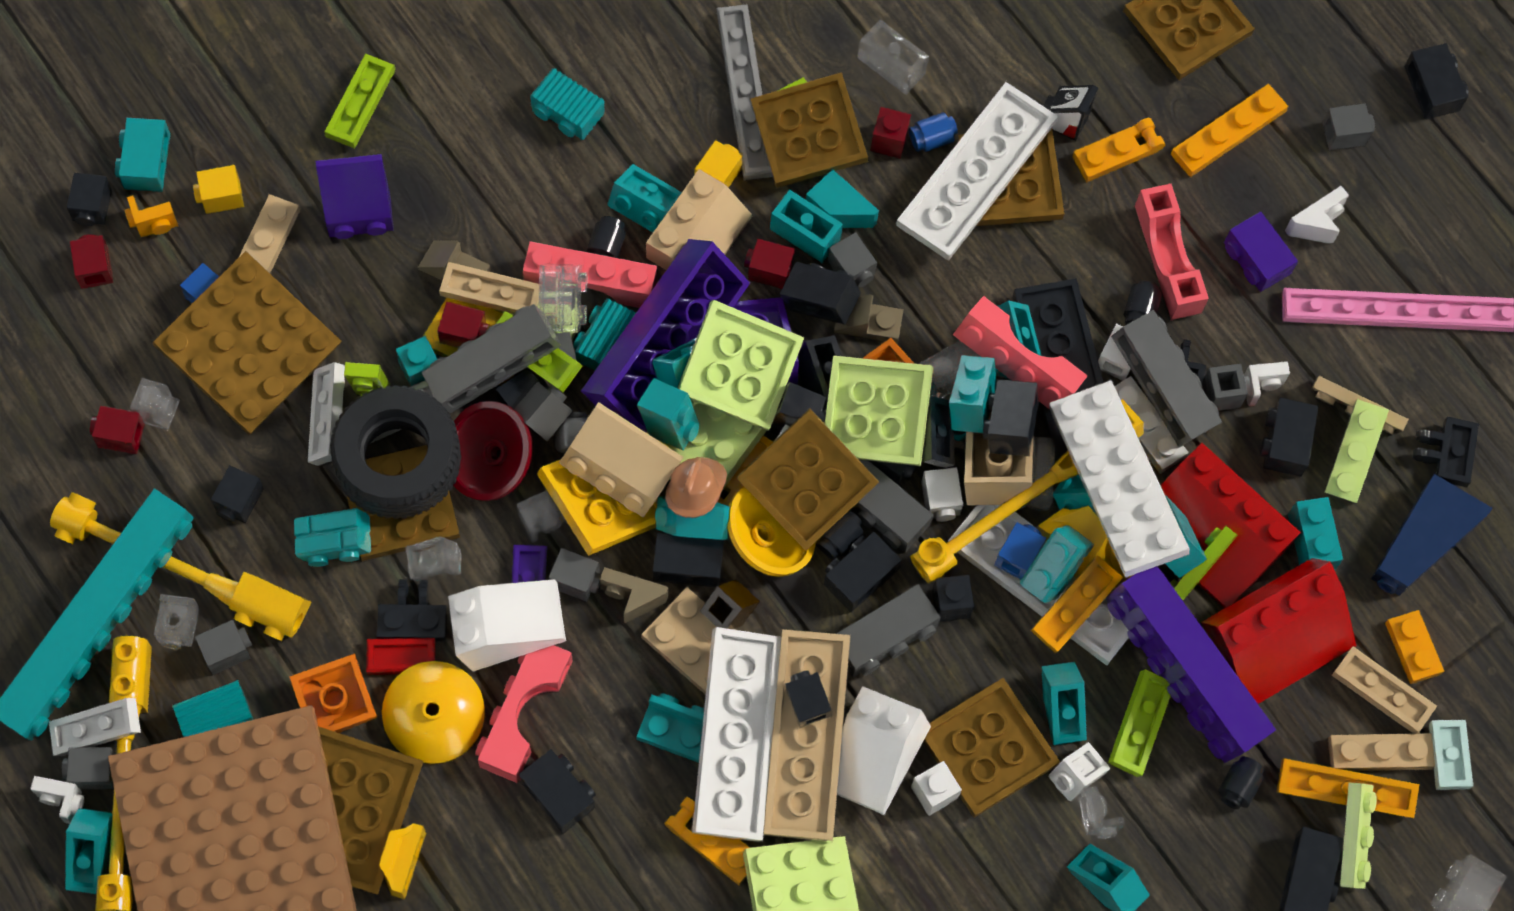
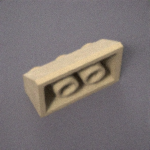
M698 169L646 242V258L667 270L688 239L713 241L726 254L751 219L752 214L724 183Z
M598 402L559 464L567 468L572 474L581 477L595 486L600 492L614 498L628 510L644 517L671 478L673 471L682 461L683 456Z
M966 432L964 485L967 505H1001L1031 487L1033 439L1030 456L990 453L988 439H983V433Z

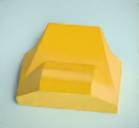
M1089 506L1072 510L1062 508L1037 527L1041 535L1046 537L1045 541L1048 540L1054 529L1069 525L1093 543V548L1087 557L1083 558V563L1074 574L1075 578L1081 574L1097 555L1105 561L1104 550L1108 538L1098 516Z
M413 823L406 828L389 832L379 866L384 873L391 896L402 899L406 897L426 835L422 825Z

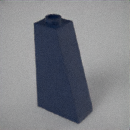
M1434 474L1423 488L1371 579L1377 582L1378 587L1383 591L1400 596L1487 517L1492 507Z

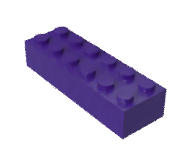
M688 239L581 392L595 406L599 402L642 431L647 432L637 404L653 378L657 379L652 360L697 338L710 302L716 300L733 308L750 282L713 241Z
M1158 566L1134 574L1105 598L1108 602L1107 607L1114 618L1123 622L1128 629L1127 635L1136 647H1141L1147 655V662L1151 670L1167 680L1169 683L1167 690L1170 696L1177 703H1181L1186 709L1189 722L1197 731H1201L1209 741L1207 743L1208 748L1216 758L1222 759L1226 763L1247 752L1276 730Z

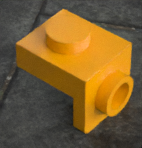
M134 196L127 197L130 208L125 209V214L130 228L137 227L140 237L151 234H164L170 231L171 228L178 226L170 202L139 211Z

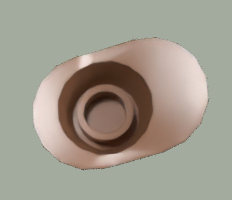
M696 457L680 463L673 471L666 489L665 499L668 507L675 514L688 518H696L710 512L718 502L726 483L727 473L724 466L716 460L704 457Z

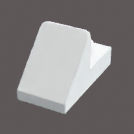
M1342 186L1338 187L1292 217L1285 232L1288 236L1329 244L1334 243L1339 234V229L1332 220L1345 210L1343 205L1349 196Z

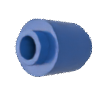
M944 112L917 121L915 126L909 128V136L917 152L921 150L927 152L953 143L955 140L954 135L958 134L954 118L952 116L948 117Z

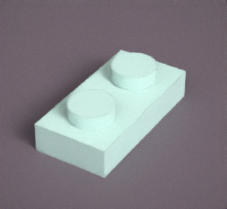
M1432 720L1429 723V732L1432 733L1436 790L1472 788L1473 779L1466 720Z

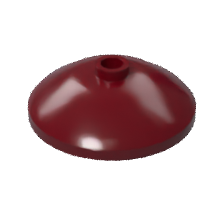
M485 401L471 405L454 420L460 443L461 462L459 474L453 486L460 493L472 499L481 501L500 499L511 493L521 483L528 471L532 457L530 431L522 416L508 405L494 401ZM501 449V455L498 459L497 453Z

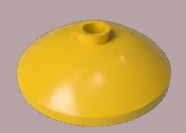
M745 487L741 488L733 496L729 503L728 533L735 549L750 566L764 574L783 577L792 575L807 565L814 553L815 543L805 551Z
M440 661L422 662L404 670L389 686L382 705L383 726L391 743L402 754L422 760L426 764L449 762L467 752L478 739L485 720L483 696L476 682L461 668ZM428 705H438V714L435 716L428 715L426 713Z

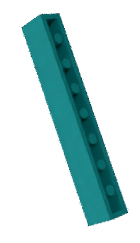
M154 488L1 696V722L31 741L35 736L38 737L45 731L50 720L48 718L56 707L60 708L67 701L70 695V687L76 679L80 680L88 672L91 666L89 661L97 651H102L111 639L110 633L117 623H122L129 616L132 609L130 605L138 595H143L152 583L151 576L157 568L163 567L169 561L172 555L171 549L178 539H184L192 528L191 522L194 517L186 509Z

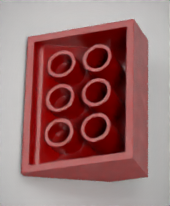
M1203 443L1180 463L1160 485L1164 495L1187 517L1203 552L1209 547L1204 542L1217 527L1222 531L1227 526L1238 535L1198 583L1224 609L1235 603L1294 543L1301 533Z
M1316 558L1309 559L1201 622L1209 638L1257 704L1346 653L1352 647H1356L1344 589L1331 561Z

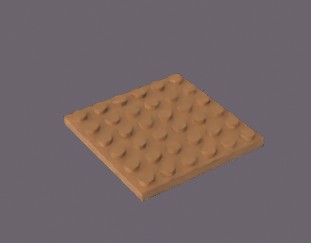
M310 705L108 756L138 911H357L313 706Z

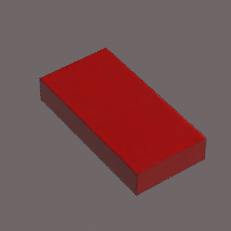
M435 638L367 639V675H397L413 665L436 661Z

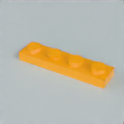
M1267 84L1173 148L1171 156L1188 176L1192 177L1284 114L1289 106L1270 84Z
M1282 758L1276 792L1347 806L1349 782L1374 785L1373 792H1375L1377 798L1375 811L1414 818L1420 784Z

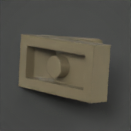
M433 241L418 266L419 270L440 280H443L448 262L488 272L491 270L489 264L461 252L460 242Z
M869 294L858 298L845 325L835 324L834 333L879 341H887L892 338L898 344L904 309L872 304L873 295Z
M604 567L600 578L601 590H605L606 595L615 599L629 598L624 612V623L667 602V586Z

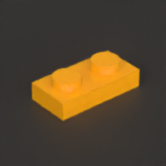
M1419 610L1388 619L1385 622L1410 684L1441 675L1444 672Z

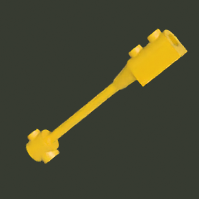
M1122 399L1121 402L1139 438L1144 434V422ZM1067 450L1049 469L1047 474L1032 483L1031 487L1003 503L949 542L945 543L940 537L924 540L920 544L919 550L910 556L914 567L927 583L933 582L936 578H941L945 572L957 565L954 554L1054 484L1079 475L1069 451Z
M71 492L69 498L63 497L58 502L50 519V526L57 529L54 536L71 544L74 543L75 539L85 540L89 534L114 544L121 533L96 522L97 511L94 510L96 502L74 492ZM172 556L163 566L165 569L202 585L204 589L229 606L230 610L236 612L234 620L250 627L256 621L266 626L263 633L280 641L283 640L285 635L291 638L296 634L311 604V601L247 572H243L239 582L218 574L206 573Z
M120 636L113 639L109 703L124 698H136L138 717H140V713H148L152 647L145 638ZM135 734L116 740V754L131 750V742H133ZM115 790L109 874L98 876L96 911H132L133 884L131 876L123 875L125 842Z

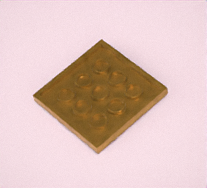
M245 251L153 342V345L250 436L342 341Z
M318 726L351 886L378 895L384 878V873L379 863L389 832L401 829L423 761Z

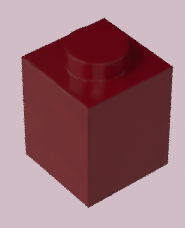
M880 107L870 151L901 159L909 130L911 114Z
M88 234L81 236L77 240L70 241L74 273L81 289L114 283L109 250L102 235Z
M757 239L755 248L748 249L744 262V267L749 268L748 280L782 289L792 268L795 248Z
M446 302L437 330L439 343L459 348L463 343L476 340L484 335L490 327V324L486 323L485 311Z
M100 406L98 415L92 417L89 432L98 448L137 454L145 423L139 412Z

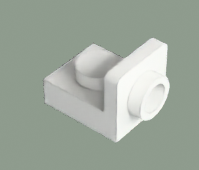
M1288 362L1249 365L1244 374L1248 392V406L1256 405L1261 396V387L1262 390L1270 391L1284 385L1290 374Z
M1088 742L1063 759L1049 774V778L1067 800L1072 801L1086 787L1105 775L1110 770V767Z
M34 776L31 790L40 797L39 801L52 806H60V803L63 802L59 817L65 823L70 824L77 810L83 809L84 796L81 795L82 791L73 783Z

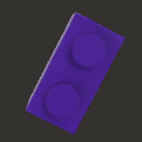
M1261 211L1230 229L1224 241L1228 255L1233 260L1239 262L1244 269V275L1248 282L1256 285L1260 292L1291 275L1298 263L1296 257Z

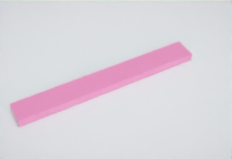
M1284 288L1282 291L1283 322L1514 332V298Z

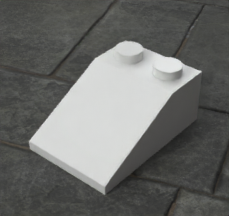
M555 579L478 586L448 596L455 654L472 671H477L566 641L558 584Z
M862 686L846 716L842 729L837 787L838 796L884 815L931 727L922 710Z

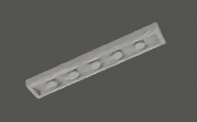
M748 4L717 8V19L740 155H742L743 180L773 177L750 98L761 96L762 89Z

